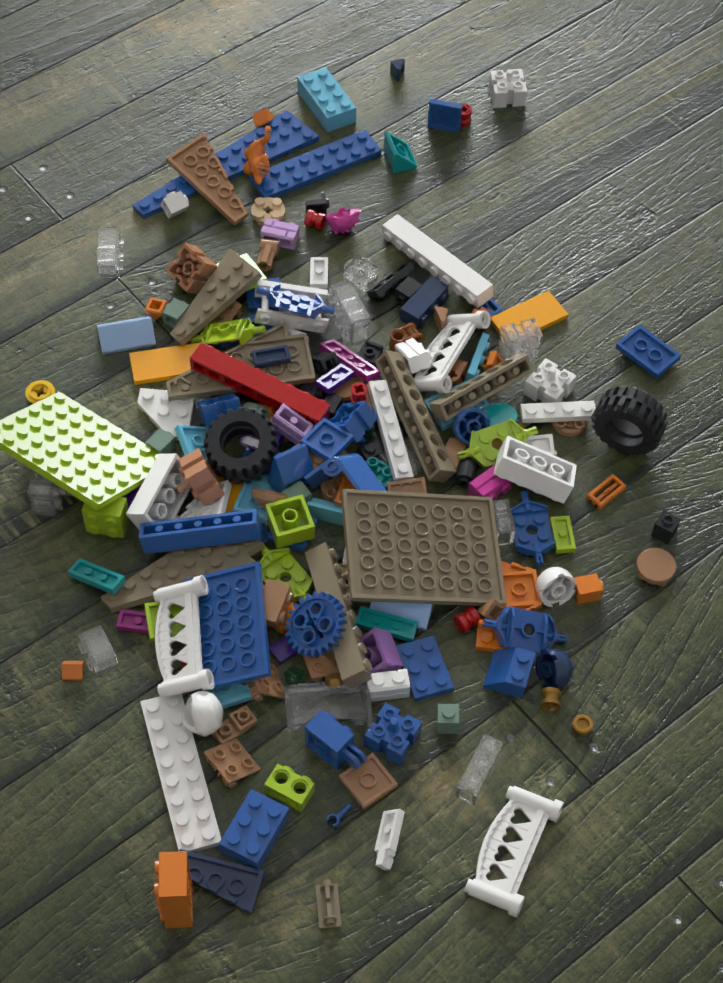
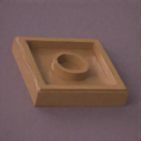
M373 752L366 756V762L361 764L362 766L358 770L350 767L339 775L340 781L363 810L398 787V783Z

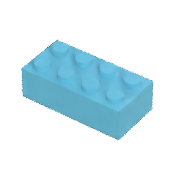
M326 67L297 77L298 93L327 133L356 122V106Z

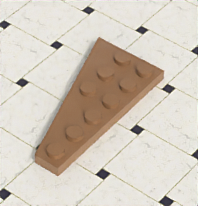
M205 133L166 158V162L234 226L247 218L248 213L240 198L237 197L233 185L230 184L228 176L218 157L215 156L211 144L208 143Z

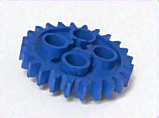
M314 591L313 596L308 593L306 594V600L300 597L299 605L293 604L295 610L288 611L292 616L285 619L290 623L284 626L285 629L289 630L285 634L286 637L290 638L288 644L292 645V649L297 651V653L309 658L311 656L318 658L319 653L326 656V650L333 651V644L339 646L337 639H343L344 637L340 633L347 630L342 626L348 623L343 618L347 615L343 611L344 606L339 603L340 601L337 598L323 591L320 594Z

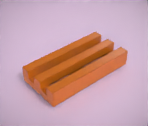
M612 474L587 494L586 499L588 501L591 500L594 506L597 505V508L601 510L621 494L627 485ZM613 481L615 482V483L612 484L610 487H608L602 494H600L597 498L595 497V495H597L600 491H602V490H603L606 486H608L611 482H613Z

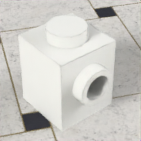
M173 191L166 195V198L162 200L160 205L168 219L186 211L189 207V200L181 191L177 193Z

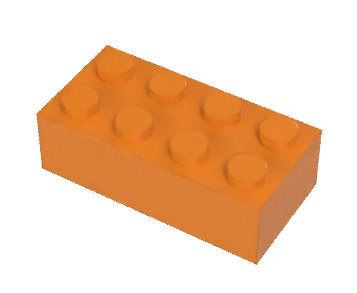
M187 851L159 852V861H155L157 883L154 884V895L158 905V913H160V921H164L165 928L193 927V884Z

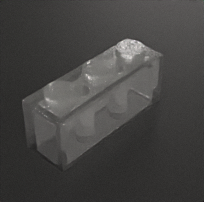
M119 226L98 227L97 269L99 278L120 277V270H123V260H120V257H124L123 246H121V244H124V235L120 233Z
M483 735L457 786L456 797L473 805L476 804L501 755L504 742L489 735Z

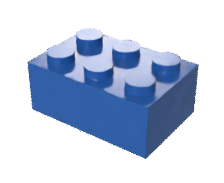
M251 789L219 842L220 854L244 866L260 870L290 818L289 807Z

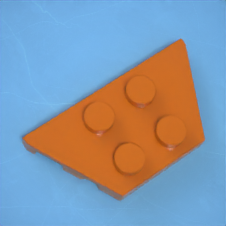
M501 561L507 602L505 606L530 611H537L542 608V601L536 592V569L522 567L514 562L509 564Z

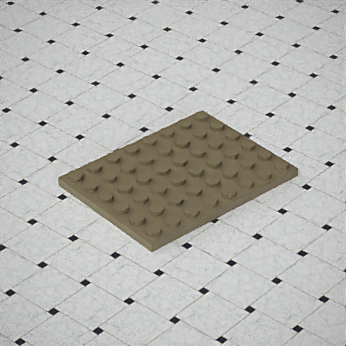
M342 489L341 503L350 601L483 606L494 598L503 605L507 604L492 497Z

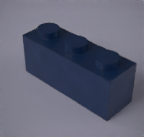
M431 276L402 306L400 320L406 324L415 323L418 330L434 314L435 306L439 307L447 301L449 286Z

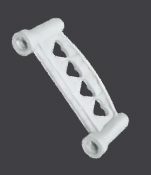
M487 311L447 316L446 326L427 348L432 356L430 368L434 367L437 371L426 375L430 368L420 369L413 378L419 391L450 392L452 380L448 373L476 328L486 329L489 327L490 315ZM458 329L460 333L449 337L453 330ZM446 342L452 343L451 346L441 350ZM438 355L444 356L443 359L434 362Z
M204 575L196 576L191 581L159 588L153 593L155 602H160L155 626V649L159 669L163 677V682L158 685V693L161 697H170L199 689L207 691L214 688V677L209 668L203 670L198 597L207 595L209 591ZM172 604L184 607L173 619L169 618L171 614L169 607ZM172 623L186 626L175 637H170L172 632L170 625ZM174 641L186 645L177 655L171 656L173 651L171 644ZM179 660L187 664L178 674L172 675L174 670L172 667L173 661Z
M509 786L505 797L509 799V802L499 812L487 831L478 857L476 878L468 880L464 891L470 896L509 911L508 915L517 918L525 898L517 894L547 821L551 820L557 823L564 802L557 799L552 801L517 786ZM520 809L530 822L513 824L511 818L515 817L514 811ZM507 828H513L522 841L506 843L502 838L507 835ZM504 846L514 859L498 862L494 857L499 854L498 848ZM492 865H496L506 879L489 881L486 875L490 873L489 868Z

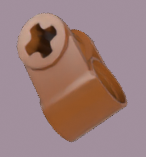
M411 322L391 331L389 348L395 352V344L405 343L406 340L411 338L418 343H422L425 337L416 329V324Z
M456 360L448 373L452 380V387L462 383L463 378L466 376L469 362Z

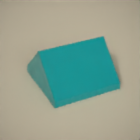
M386 131L384 133V152L393 173L416 169L418 165L409 144Z

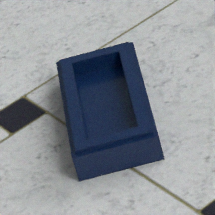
M288 345L251 351L255 368L260 369L291 363Z

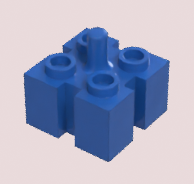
M234 393L197 401L201 422L207 429L210 428L209 424L213 420H218L217 416L221 413L225 415L227 410L237 411V408H241L240 399Z
M360 401L354 405L352 403L342 404L334 413L335 416L329 419V421L354 435L352 443L357 444L360 442L362 445L367 442V439L364 437L365 431L370 430L374 426L373 423L378 417L366 401Z
M385 703L377 715V724L373 722L364 735V746L377 754L381 750L386 752L388 760L401 766L409 753V744L413 746L421 734L422 722L408 714L405 718L400 716L399 709Z

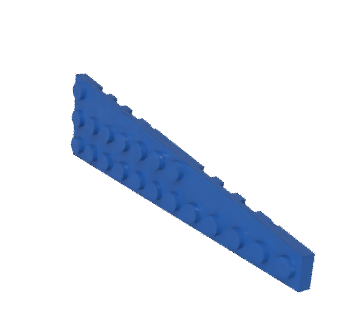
M286 110L274 117L270 122L256 128L222 149L215 156L218 157L230 181L245 174L243 166L246 164L247 159L245 158L244 150L253 141L264 137L266 126L271 127V138L268 143H265V154L269 156L268 161H275L285 153L288 155L293 153L294 149L304 148L318 142L319 135ZM180 175L133 204V210L145 219L163 211L160 204L170 192L175 191L177 193L181 191L183 195L190 199L198 191Z

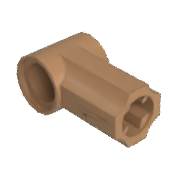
M261 239L260 253L256 263L261 271L267 272L271 270L274 258L279 253L280 241Z

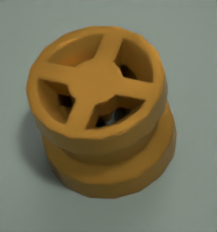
M554 687L543 688L540 694L542 697L540 701L541 709L546 711L559 710L561 708V702L559 701L561 691Z

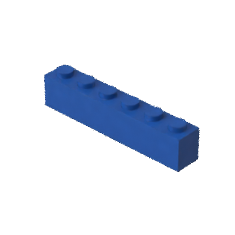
M257 509L142 523L140 524L139 540L144 553L150 554L261 540L262 525Z

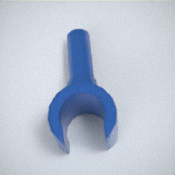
M348 803L337 814H329L326 819L327 823L332 819H336L337 822L332 827L334 829L340 826V819L351 808V805Z

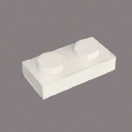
M311 257V288L328 289V257Z

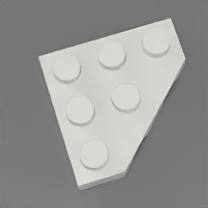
M140 388L137 402L138 408L149 416V419L157 428L171 432L175 437V441H179L174 430L177 425L191 426L195 398L169 401L167 390Z
M229 480L219 483L225 494L224 496L206 506L203 505L201 500L197 502L194 499L185 507L187 510L181 516L176 515L175 519L225 513L232 486Z

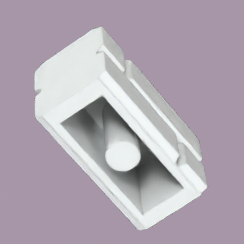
M411 338L406 340L405 343L395 344V352L402 353L412 374L419 372L420 369L430 368L432 356L428 349H424L422 343H418Z
M407 669L371 673L372 679L366 682L369 702L410 696V681Z

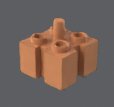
M184 243L177 253L179 258L177 261L172 260L165 272L174 280L180 281L178 284L186 292L198 294L206 283L205 279L207 277L210 278L217 265L210 258L204 257L205 253L197 246Z
M199 448L179 459L181 465L179 470L184 480L183 484L176 487L180 494L191 488L197 502L201 500L204 506L225 495L217 475Z

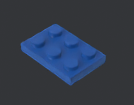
M638 325L616 343L615 347L656 379L680 360L681 357L678 352L641 325Z
M434 635L396 646L403 664L402 669H407L410 691L415 702L454 691L453 683Z

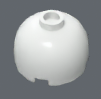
M551 567L543 571L537 578L536 592L544 605L553 607L552 604L559 602V605H562L574 595L576 591L574 586L577 582L567 570L560 567Z

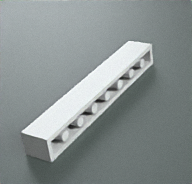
M397 214L382 225L383 237L386 241H390L398 250H402L410 259H414L422 268L427 269L434 277L439 278L458 295L463 296L468 303L479 308L494 297L492 283Z

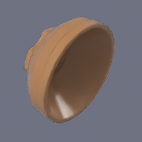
M252 488V497L258 506L265 508V504L287 499V495L283 493Z

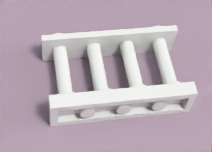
M258 280L255 297H260L262 300L261 308L257 309L254 323L277 326L286 322L287 328L325 333L329 319L321 318V314L313 319L300 314L287 313L286 310L279 309V311L269 310L266 296L256 294L258 286L271 289V287L281 284V291H290L295 295L308 296L313 300L316 294H318L325 305L328 290Z

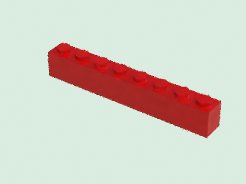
M201 342L190 357V367L192 370L276 411L284 403L314 426L323 418L328 419L330 416V404L325 400L318 399L306 391L303 392L292 384L280 381L277 377L270 376L259 368L249 366L246 362L237 360L228 353L220 352L211 345Z

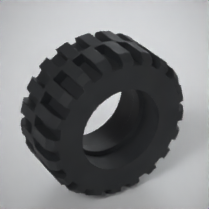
M616 386L602 394L592 414L591 423L595 434L600 436V440L603 443L606 442L610 448L613 447L618 452H626L629 455H642L657 448L668 424L666 410L663 409L661 402H657L653 395H648V392L644 390L640 391L636 387Z
M243 407L237 408V411L227 410L225 415L222 413L218 415V420H213L209 424L211 429L206 430V438L204 439V451L215 473L219 477L223 476L225 481L229 480L231 482L233 480L234 484H241V481L249 484L253 479H256V481L262 479L261 475L263 474L268 475L273 457L279 453V441L271 421L265 418L261 412L256 414L255 410L251 408L245 411ZM250 434L259 439L257 449L247 457L233 458L224 452L229 440L237 435Z

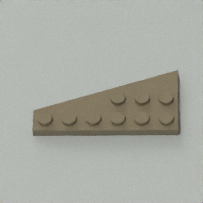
M229 249L171 331L170 335L181 346H184L263 277L262 274L232 249Z

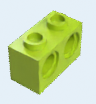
M277 764L265 782L264 789L266 794L302 813L315 792V783L307 776L296 774L292 768ZM279 779L286 780L284 784H279L276 781ZM297 789H303L305 791L302 794L295 793Z

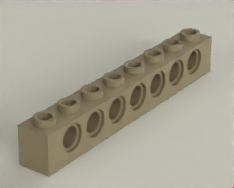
M385 350L375 361L378 369L381 371L382 379L387 381L392 401L428 480L445 483L456 473L454 465L402 353Z

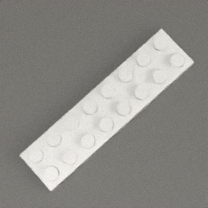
M182 694L170 697L159 696L140 701L178 851L182 849L195 853L219 846L221 836L193 733L186 729L182 723V715L185 710Z

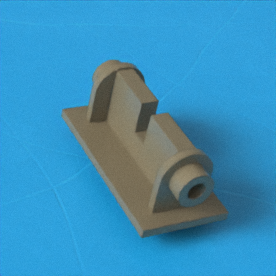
M329 879L323 880L321 885H315L319 929L341 927L338 884H332Z

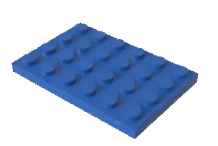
M260 562L205 574L204 577L207 580L209 591L207 595L198 597L203 670L209 668L213 674V689L270 677L271 669L262 566ZM193 578L185 579L183 582L191 581ZM199 689V690L191 691V693L193 694V693H195V692L203 691V690H202V689Z

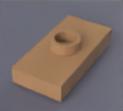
M425 477L387 482L388 491L427 493Z

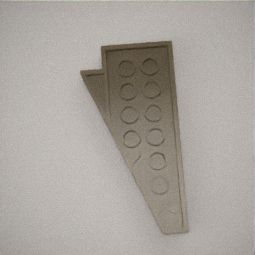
M286 322L250 339L243 346L240 344L224 352L254 367L251 351L288 345L291 363L260 369L264 373L275 376L287 384L297 385L316 382L307 333L289 336ZM192 369L166 382L169 401L237 392Z
M254 540L170 551L126 580V583L115 595L106 593L100 598L102 603L112 613L118 612L120 609H128L154 601L153 593L159 588L183 583V580L256 562L251 556L264 548L263 542Z

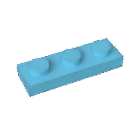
M482 333L463 382L479 375L480 370L477 368L482 366L485 356L482 354L483 352L486 353L490 343L487 342L489 334Z

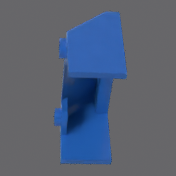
M356 453L329 458L304 476L306 481L315 489L328 478L336 477L344 472L357 490L386 491L364 459Z

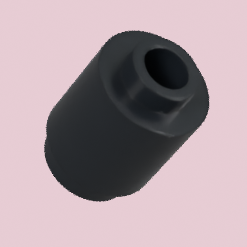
M463 459L458 464L455 482L463 488L468 487L469 483L475 479L477 467L473 460Z

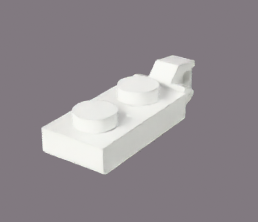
M401 809L384 811L374 851L377 852L376 866L383 870H390L394 861L393 857L397 849L405 813Z

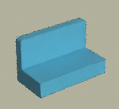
M313 497L311 502H307L311 516L321 521L343 526L342 507L334 505L333 502Z

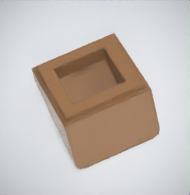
M435 306L434 320L441 332L446 326L448 310L447 308Z
M493 598L477 611L487 619L495 621L506 606Z

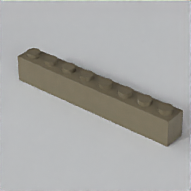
M324 542L306 551L305 555L316 592L320 594L323 591L337 598L340 601L339 603L344 606L343 611L347 613L343 618L348 623L342 626L347 630L340 633L344 638L337 639L339 646L333 644L332 648L341 679L352 689L372 679L370 672L372 665L366 659L367 649L364 643L361 642L360 637H362V633L355 623L357 616L351 610L350 605H352V601H350V596L346 594L348 587L345 580L341 577L343 573L342 568L336 561L338 554L333 547L330 548Z

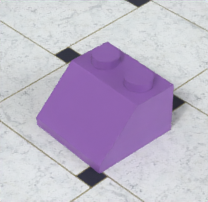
M374 627L360 638L367 649L365 656L372 665L371 673L397 671L403 666L390 631Z

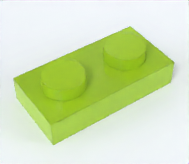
M570 516L550 517L553 539L556 540V554L574 553L576 546Z

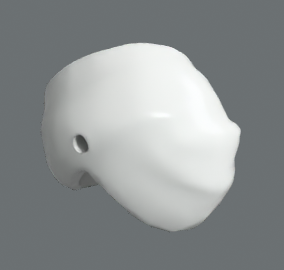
M207 691L195 692L187 700L182 715V723L189 731L206 737L216 732L222 726L223 708L214 694Z

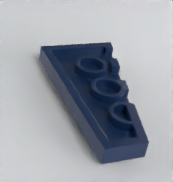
M187 851L192 883L252 915L264 877L263 870Z

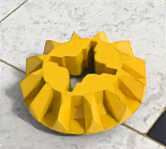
M44 380L31 383L25 391L28 402L33 404L55 394L54 386ZM43 391V392H44V395L41 394V395L38 397L37 393L40 394V393Z

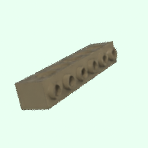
M515 354L430 402L429 406L435 420L448 421L457 416L462 410L471 408L534 372L528 355Z

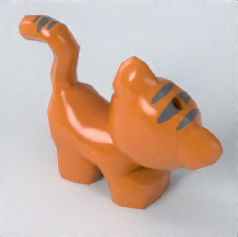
M270 126L265 127L264 137L253 141L244 150V155L247 159L246 164L243 166L244 172L249 176L253 175L254 181L258 185L261 184L262 179L270 171L269 156L265 154V143H268L271 138Z

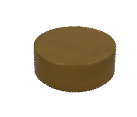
M340 673L325 676V684L327 686L337 687L345 684L341 679Z
M580 714L573 719L572 730L575 734L587 736L592 732L593 721L589 716Z

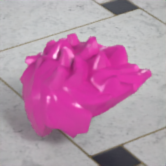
M339 208L337 214H327L325 218L334 234L339 232L344 234V232L348 233L350 228H355V223L360 221L358 216L361 210Z

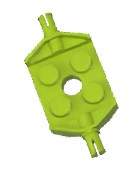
M250 318L211 323L205 327L200 335H195L190 342L192 344L202 342L208 345L239 340L241 346H243L254 335L265 333L266 327L265 325L255 327L251 323Z
M510 418L508 421L475 432L472 431L469 448L457 452V456H459V460L467 457L473 458L480 466L486 468L496 464L499 449L492 447L494 440H499L503 444L505 438L510 436L526 443V439L529 436L538 434V430H536V426L525 430Z
M263 543L264 548L260 550L263 555L260 561L263 581L266 583L267 579L290 585L294 594L292 603L298 602L300 597L306 600V594L311 592L314 585L313 579L290 554L289 548L269 550ZM283 576H289L291 580L288 582H283L280 580V578Z

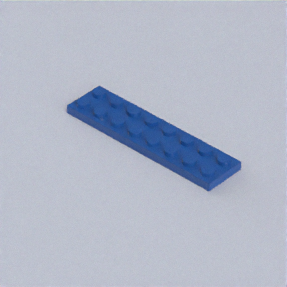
M364 129L270 167L268 175L262 179L260 185L256 184L253 175L249 176V181L262 198H276L381 155L382 150Z

